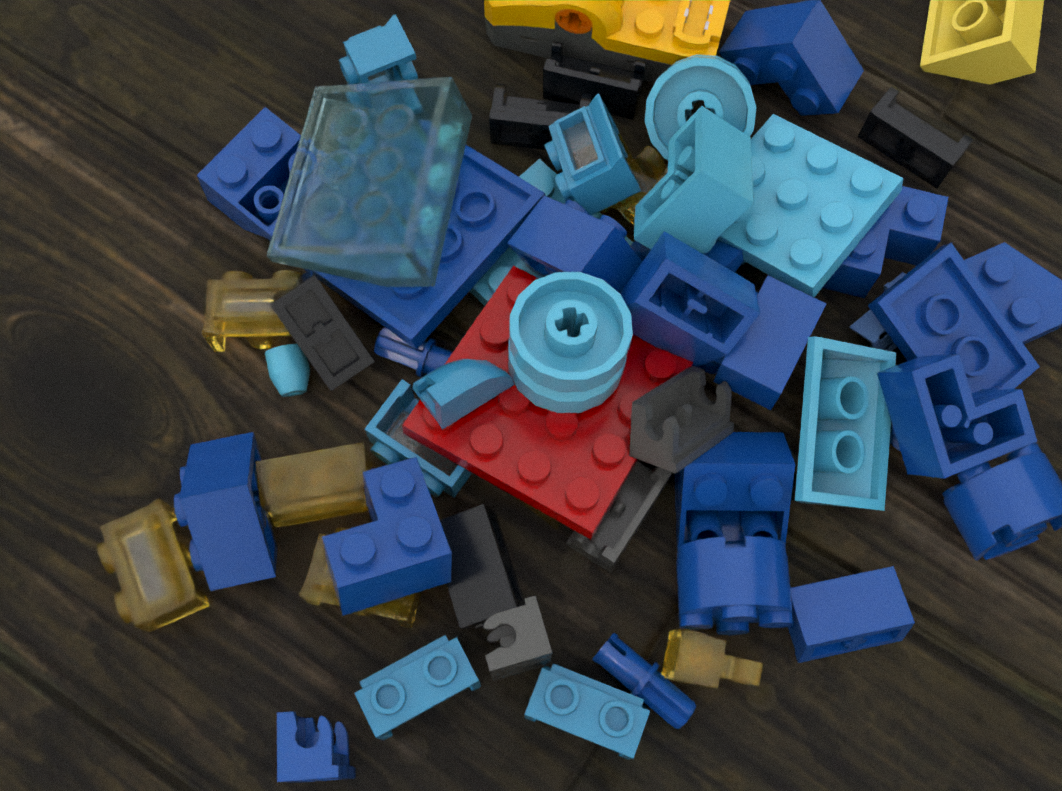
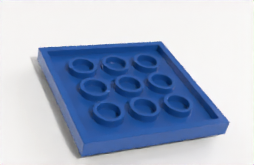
M399 104L340 165L341 171L274 241H270L277 251L305 271L311 269L319 281L417 350L510 247L507 243L545 193Z

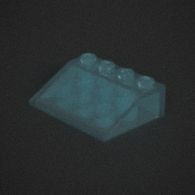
M441 77L315 87L266 256L272 262L385 287L435 286L472 114L453 78Z

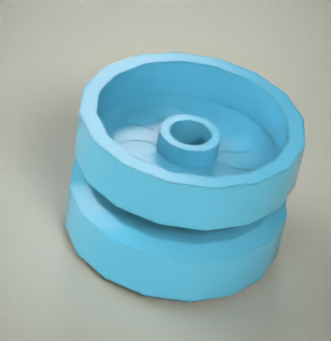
M695 54L676 61L657 78L646 99L645 125L651 143L664 159L668 160L669 140L693 115L691 109L694 108V103L697 101H704L705 107L711 109L712 113L747 136H751L754 131L757 107L748 79L735 64L716 55Z
M555 272L534 280L518 295L510 313L508 340L509 373L518 391L534 405L555 413H581L601 405L619 385L633 336L631 312L621 294L603 279L582 272Z

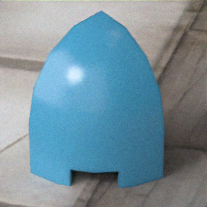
M459 359L442 365L413 382L412 389L443 430L515 384L512 377L505 370L487 360Z

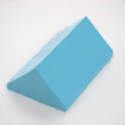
M817 336L808 337L795 501L806 504L885 511L891 418L877 373L895 366L896 352Z

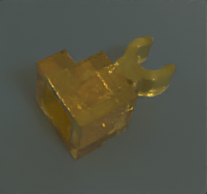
M675 629L669 632L661 674L665 679L672 682L692 684L705 688L718 689L720 678L740 684L759 686L763 663L724 655L727 640L706 636L705 633L689 629Z

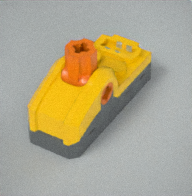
M484 0L486 35L494 46L551 59L552 42L555 41L563 43L564 56L633 72L636 61L645 62L644 81L655 83L657 78L678 60L695 54H717L730 0Z

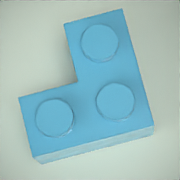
M701 106L669 140L668 173L636 205L634 240L652 249L665 231L702 254L708 253L716 243L717 238L733 223L741 222L748 215L754 204L751 138Z

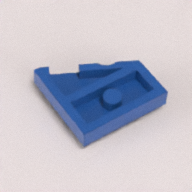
M1005 242L964 260L1023 344H1027L1062 327V280Z

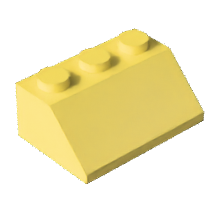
M930 0L920 67L924 72L989 85L1035 73L1044 0Z

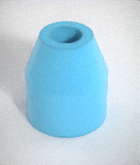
M287 344L267 350L265 357L269 378L282 397H291L306 393L310 366L308 358L299 345Z

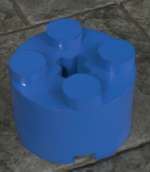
M1032 443L1013 451L1006 457L1007 462L993 468L987 461L960 472L957 477L961 483L943 492V502L974 560L978 561L981 557H984L985 560L996 558L1039 540L1037 535L1048 528L1047 523L1051 524L1054 531L1062 528V481L1037 443Z
M745 536V544H726V537H714L688 542L678 547L676 571L680 629L703 630L712 628L713 624H716V633L719 635H742L750 632L749 623H759V626L763 628H783L793 625L789 566L785 542L768 537Z

